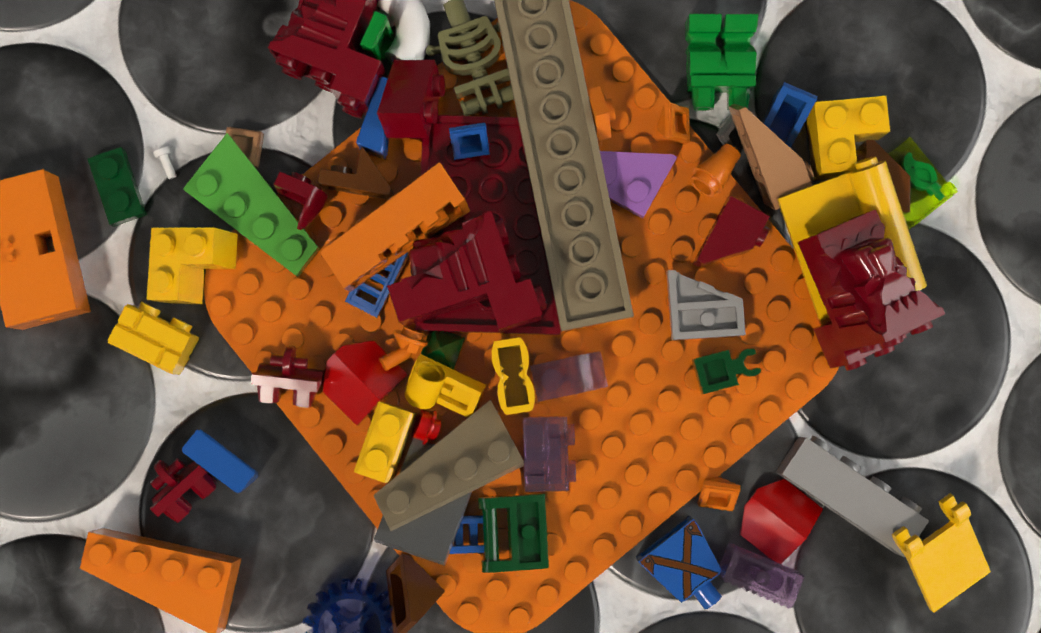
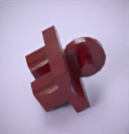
M286 346L283 356L272 354L270 364H259L257 372L252 373L251 385H257L259 402L278 403L281 399V388L293 389V405L310 408L315 401L318 389L324 381V370L307 368L308 359L296 357L295 346Z
M179 458L170 465L159 460L154 465L158 476L150 484L156 490H159L165 483L167 484L152 497L151 500L154 505L150 507V510L157 517L164 513L178 523L192 509V505L182 495L191 488L200 498L204 499L216 489L217 482L208 471L195 461H192L177 475V472L185 466Z

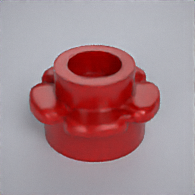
M421 410L415 420L412 437L421 440L422 445H425L428 440L435 441L438 436L441 420L436 419V411L427 412Z

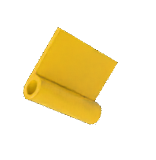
M876 156L856 162V169L777 198L818 320L820 321L829 318V315L798 242L875 209L885 227L884 238L891 239L895 256L904 264L903 266L907 267V276L914 278L916 281V291L922 290L927 286L886 161L878 162Z

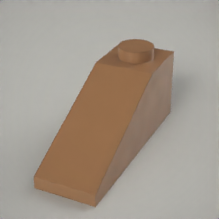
M737 104L728 107L765 205L777 210L780 208L777 198L812 186L811 181L814 180V174L807 161H803L798 154L746 107Z

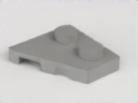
M675 270L666 271L671 341L746 335L742 298L717 290L704 282L688 278Z

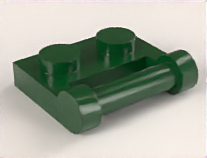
M545 494L479 497L478 506L479 509H482L485 553V560H481L482 572L496 573L549 568ZM507 508L508 559H499L497 509Z

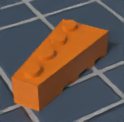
M439 162L402 191L390 197L378 209L359 218L356 221V225L346 233L342 231L329 238L325 242L327 247L320 251L343 288L351 292L394 263L397 259L409 253L413 249L414 241L433 237L470 212L466 200Z
M100 528L88 532L80 569L207 633H221L226 629L242 558Z

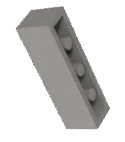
M813 435L810 439L798 437L775 473L893 553L905 557L893 540L892 533L904 526L908 529L911 537L915 534L920 536L929 522L928 519L919 514L922 508L905 497H902L900 501L889 494L892 488L880 479L872 476L868 480L858 472L861 467L847 457L842 456L839 460L828 453L831 447L821 439Z

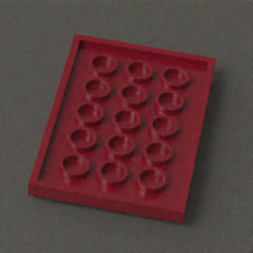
M438 115L437 122L432 123L429 137L422 138L421 176L440 162L466 200L470 212L431 238L440 237L444 232L463 229L462 223L492 211L494 220L502 218L509 239V245L504 246L506 255L514 254L521 274V279L515 282L518 283L531 279L533 287L540 285L547 304L546 310L542 311V320L503 332L502 334L561 335L518 118ZM485 123L490 155L454 160L449 128ZM489 299L415 324L416 331L500 333Z

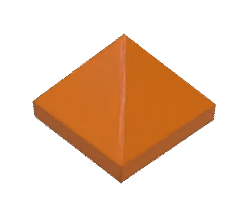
M670 102L664 103L657 128L665 139L683 144L689 143V108Z
M719 476L704 480L698 499V506L733 511L741 490L740 485Z

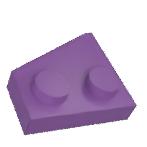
M600 151L610 201L643 219L677 156L673 154Z

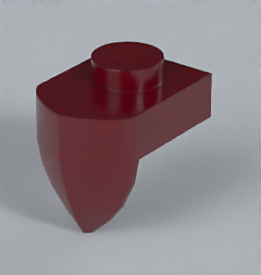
M279 172L274 182L278 194L304 205L297 227L298 230H302L321 212L328 195L318 187L311 185L312 181L299 173L292 172L289 176Z

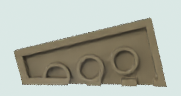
M489 400L375 493L374 498L390 531H393L524 466V461L492 401Z

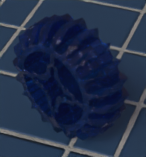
M343 578L341 580V591L334 582H331L327 585L329 595L322 590L315 595L320 604L314 602L308 604L307 609L315 616H306L303 619L304 625L313 627V629L307 630L304 633H325L324 620L327 611L333 616L331 620L336 625L337 633H344L346 631L345 628L348 624H345L344 621L351 624L361 616H364V618L359 623V628L356 631L370 633L367 622L374 613L379 618L381 633H393V628H391L393 623L391 616H389L393 606L390 603L385 606L383 603L389 595L388 591L384 590L377 597L373 594L377 588V583L372 582L368 589L364 590L363 578L356 580L354 588H351L349 578ZM344 599H356L367 605L360 611L353 612L344 606L340 607L336 602Z

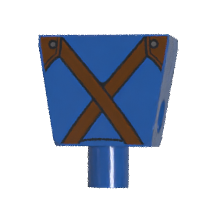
M690 516L636 556L642 567L681 603L694 595L702 607L708 609L722 598L711 582L722 570L697 522Z

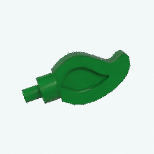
M908 152L901 160V167L910 175V185L917 190H925L930 197L934 195L939 201L942 200L945 196L940 191L942 187L937 182L938 178L934 167L928 163L915 161L912 153Z

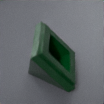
M429 331L426 338L428 345L423 348L421 354L454 369L465 337L451 332Z

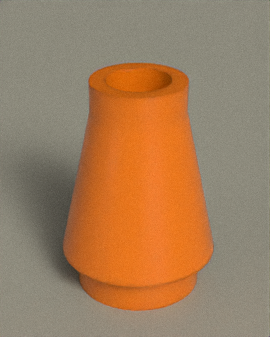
M724 144L716 153L693 170L694 175L691 178L694 188L707 197H713L716 193H721L735 164L741 158L739 151L730 144Z

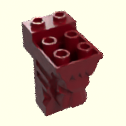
M299 0L298 7L291 13L288 26L282 25L268 46L269 51L276 59L275 63L283 68L282 72L294 79L302 80L303 76L315 80L317 87L335 95L337 103L343 106V112L362 119L363 114L366 115L379 78H388L382 62L362 54L363 49L360 45L374 12H379L381 9L377 6L379 0Z
M876 209L798 242L831 320L813 328L830 368L845 366L846 371L861 367L867 363L865 357L871 354L879 357L894 351V346L907 338L906 334L911 333V335H915L933 327L931 321L945 315L943 307L931 301L920 290L916 291V281L914 278L907 276V267L903 266L904 264L895 256L891 239L884 238L885 227Z
M492 211L462 223L463 229L444 232L437 238L414 241L413 249L409 252L412 276L387 286L398 321L405 327L489 299L499 332L503 333L542 320V311L546 310L547 307L540 285L533 287L531 279L518 283L515 282L521 279V274L514 254L506 255L504 246L509 245V239L502 218L494 220Z

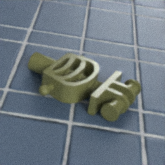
M450 0L446 2L443 7L451 28L438 33L439 46H427L426 54L432 57L435 54L441 53L444 67L451 74L460 76L472 74L473 81L454 87L457 99L474 93L476 95V98L469 101H459L464 116H470L478 112H482L484 115L488 113L486 106L493 103L496 104L498 109L503 108V103L514 100L511 83L510 86L499 90L496 85L510 81L508 68L488 75L486 70L501 55V41L497 34L500 32L499 23L497 22L496 25L492 26L487 16L471 20L464 0ZM488 34L481 42L476 43V41ZM491 45H494V48L491 51V53L485 58L481 59L482 56H480V54L486 52L491 47ZM451 60H453V61H463V60H467V63H468V64L460 65V64L453 63ZM490 88L492 96L483 99L481 91Z

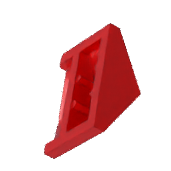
M374 340L341 346L326 363L323 393L356 426L377 407L378 402H382L408 376L399 365L385 371L379 358L387 353Z
M783 478L757 488L746 502L740 535L780 566L807 539L823 508Z

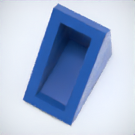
M784 82L774 94L762 123L791 148L818 96Z

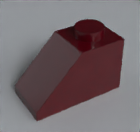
M730 196L725 201L692 264L701 267L747 253L754 246L760 248L770 231V228L765 226L770 216Z

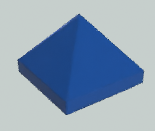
M485 123L449 128L454 160L490 155Z

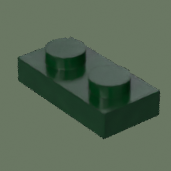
M119 147L87 159L109 225L115 227L147 215L125 149Z

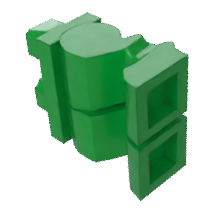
M722 14L688 15L685 21V40L688 43L686 48L687 93H692V103L695 111L713 110L715 93H727V110L733 104L748 108L750 92L756 87L755 72L757 58L756 49L750 44V41L757 30L759 14H726L723 19ZM719 33L720 41L723 44L721 51L720 48L716 45V39Z

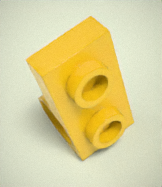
M420 354L414 363L405 387V398L408 403L416 408L430 409L438 403L468 418L475 412L486 385Z

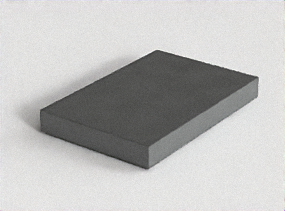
M413 438L400 473L435 444L427 442L425 445H422L421 440ZM472 492L393 531H390L382 516L374 541L445 566Z

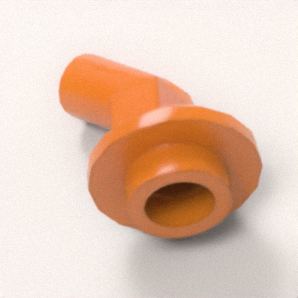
M403 326L402 331L394 330L393 334L399 348L379 358L385 371L406 361L412 354H417L419 349L428 345V341L423 339L424 333L422 331H416L415 328Z

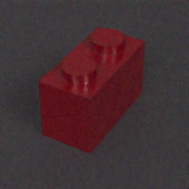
M435 60L393 61L377 111L386 138L429 137L432 123L437 122L439 99L444 96L446 88L445 78L439 74Z

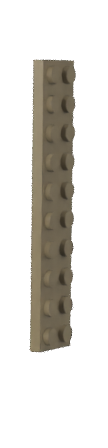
M494 0L561 332L632 318L634 314L569 0Z

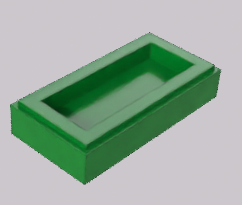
M377 11L374 12L360 43L365 55L380 60L382 64H384L386 59L385 52L389 49L395 38L386 15Z

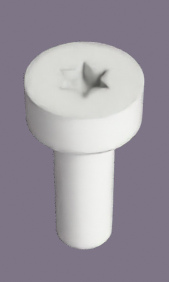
M163 147L154 151V156L156 159L160 158L168 179L177 177L168 156L171 154L169 147Z

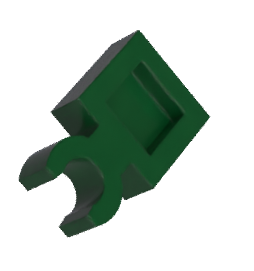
M755 349L743 350L737 354L735 359H731L729 350L692 359L701 394L739 385L736 374L751 377L761 373V368L749 370L744 365V360L747 356L756 354Z

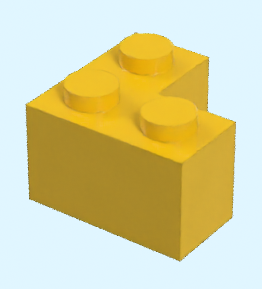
M886 96L815 102L806 119L810 164L814 174L813 181L828 180L855 170V163L857 162L855 142L879 140L890 132Z
M151 228L147 300L170 304H202L204 269H236L238 234L218 228Z

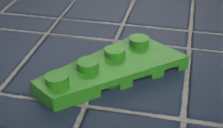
M226 133L183 188L184 191L297 277L300 276L320 250L304 228L302 230L297 229L298 220L228 133Z

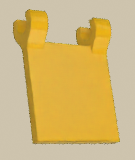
M951 493L939 501L940 508L950 521L923 541L916 534L911 537L908 529L904 526L892 533L893 540L905 555L925 601L933 613L991 572L969 521L971 512L968 505L963 501L957 504L954 495Z

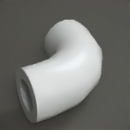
M379 0L377 6L393 19L396 27L395 38L389 49L385 52L387 59L392 64L394 60H423L426 55V47L430 45L431 23L422 0Z

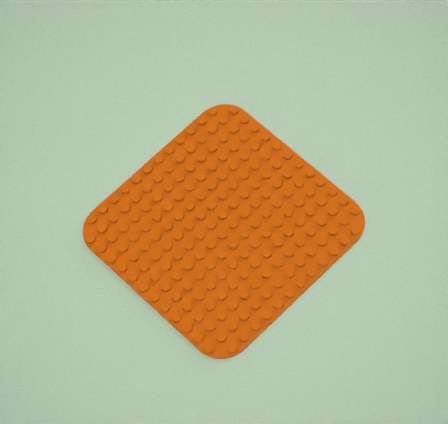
M569 0L587 89L600 86L604 99L612 100L616 120L610 121L612 138L598 141L600 151L673 154L677 156V159L643 219L610 201L634 317L562 331L561 335L451 332L465 337L454 370L486 385L475 412L491 400L524 461V466L520 467L521 486L486 489L484 485L472 491L463 516L483 515L482 509H479L478 506L479 497L545 494L549 560V568L483 573L481 560H485V553L449 554L444 566L394 549L399 556L402 554L410 555L445 590L436 603L456 624L473 633H525L540 625L701 491L704 480L720 476L820 393L834 378L839 367H829L813 328L831 320L830 318L818 320L795 250L769 219L765 226L770 228V231L760 248L754 246L747 253L701 267L692 264L725 201L730 196L759 211L761 210L731 174L722 192L716 193L713 197H707L694 188L691 183V178L694 175L693 170L712 156V151L691 126L690 141L687 144L664 138L657 125L664 103L670 101L603 21L591 10L572 0ZM498 18L491 22L492 26L497 24ZM500 32L497 34L501 41V55L491 67L486 69L488 75L508 68ZM488 34L476 41V43L481 42ZM491 45V47L486 52L480 54V56H482L481 59L485 58L491 53V51L494 48V45ZM451 60L453 63L460 64V65L468 64V63H467V60H463V61H453V60ZM442 62L437 68L439 74L445 78L446 88L444 96L440 97L437 105L438 115L464 116L459 101H469L476 98V95L474 93L457 99L454 87L473 81L472 74L466 76L451 74L445 69ZM507 81L496 85L497 90L510 86L511 82ZM490 88L481 91L483 99L492 96ZM514 100L503 103V108L500 109L497 108L495 103L486 106L488 113L484 115L482 112L470 115L518 118ZM361 128L302 174L312 181L311 185L325 192L328 198L321 212L304 228L320 250L299 277L235 229L231 232L238 234L236 269H206L204 299L208 314L219 333L252 373L257 372L260 363L270 364L272 354L283 356L286 346H295L296 357L308 359L307 368L324 370V378L327 360L341 346L374 340L387 354L399 348L393 332L394 330L402 331L404 325L398 321L390 295L378 318L345 302L349 291L343 288L320 251L327 247L325 242L329 238L342 231L346 233L356 225V221L371 211H375L387 201V199L326 190L318 184L320 169L331 170L332 165L353 169L352 174L357 173L360 149L356 140ZM389 138L386 160L368 154L393 190L394 195L421 176L422 138ZM277 194L299 222L304 205ZM410 259L405 264L397 282L412 276ZM384 269L378 274L388 279L390 272ZM675 270L688 278L704 282L717 290L742 298L746 335L671 341L666 271ZM371 278L364 282L380 292L384 285ZM362 290L357 295L374 305L378 299ZM422 331L424 333L423 339L426 340L429 331ZM521 337L528 350L529 367L527 376L534 387L535 403L532 411L506 415L498 400L497 390L500 377L492 363V347L494 341ZM423 348L419 349L417 354H412L406 361L398 364L408 376L382 401L417 413L412 428H409L408 432L410 434L394 478L399 475L413 440V426L421 410L427 412L434 410L437 412L436 419L441 420V427L435 441L428 440L432 444H437L467 419V417L438 403L430 409H420L412 406L406 400L405 387L414 363ZM746 349H755L756 354L747 356L744 360V365L749 370L761 368V373L751 377L736 374L739 385L701 394L692 359L729 350L731 359H735L739 352ZM324 381L318 389L315 401L310 408L293 405V389L281 388V399L277 405L378 529L383 515L374 498V494L382 489L386 483L354 472L376 408L356 426L323 393ZM507 508L497 509L499 559H508ZM477 523L478 545H484L483 523ZM463 524V545H469V524Z

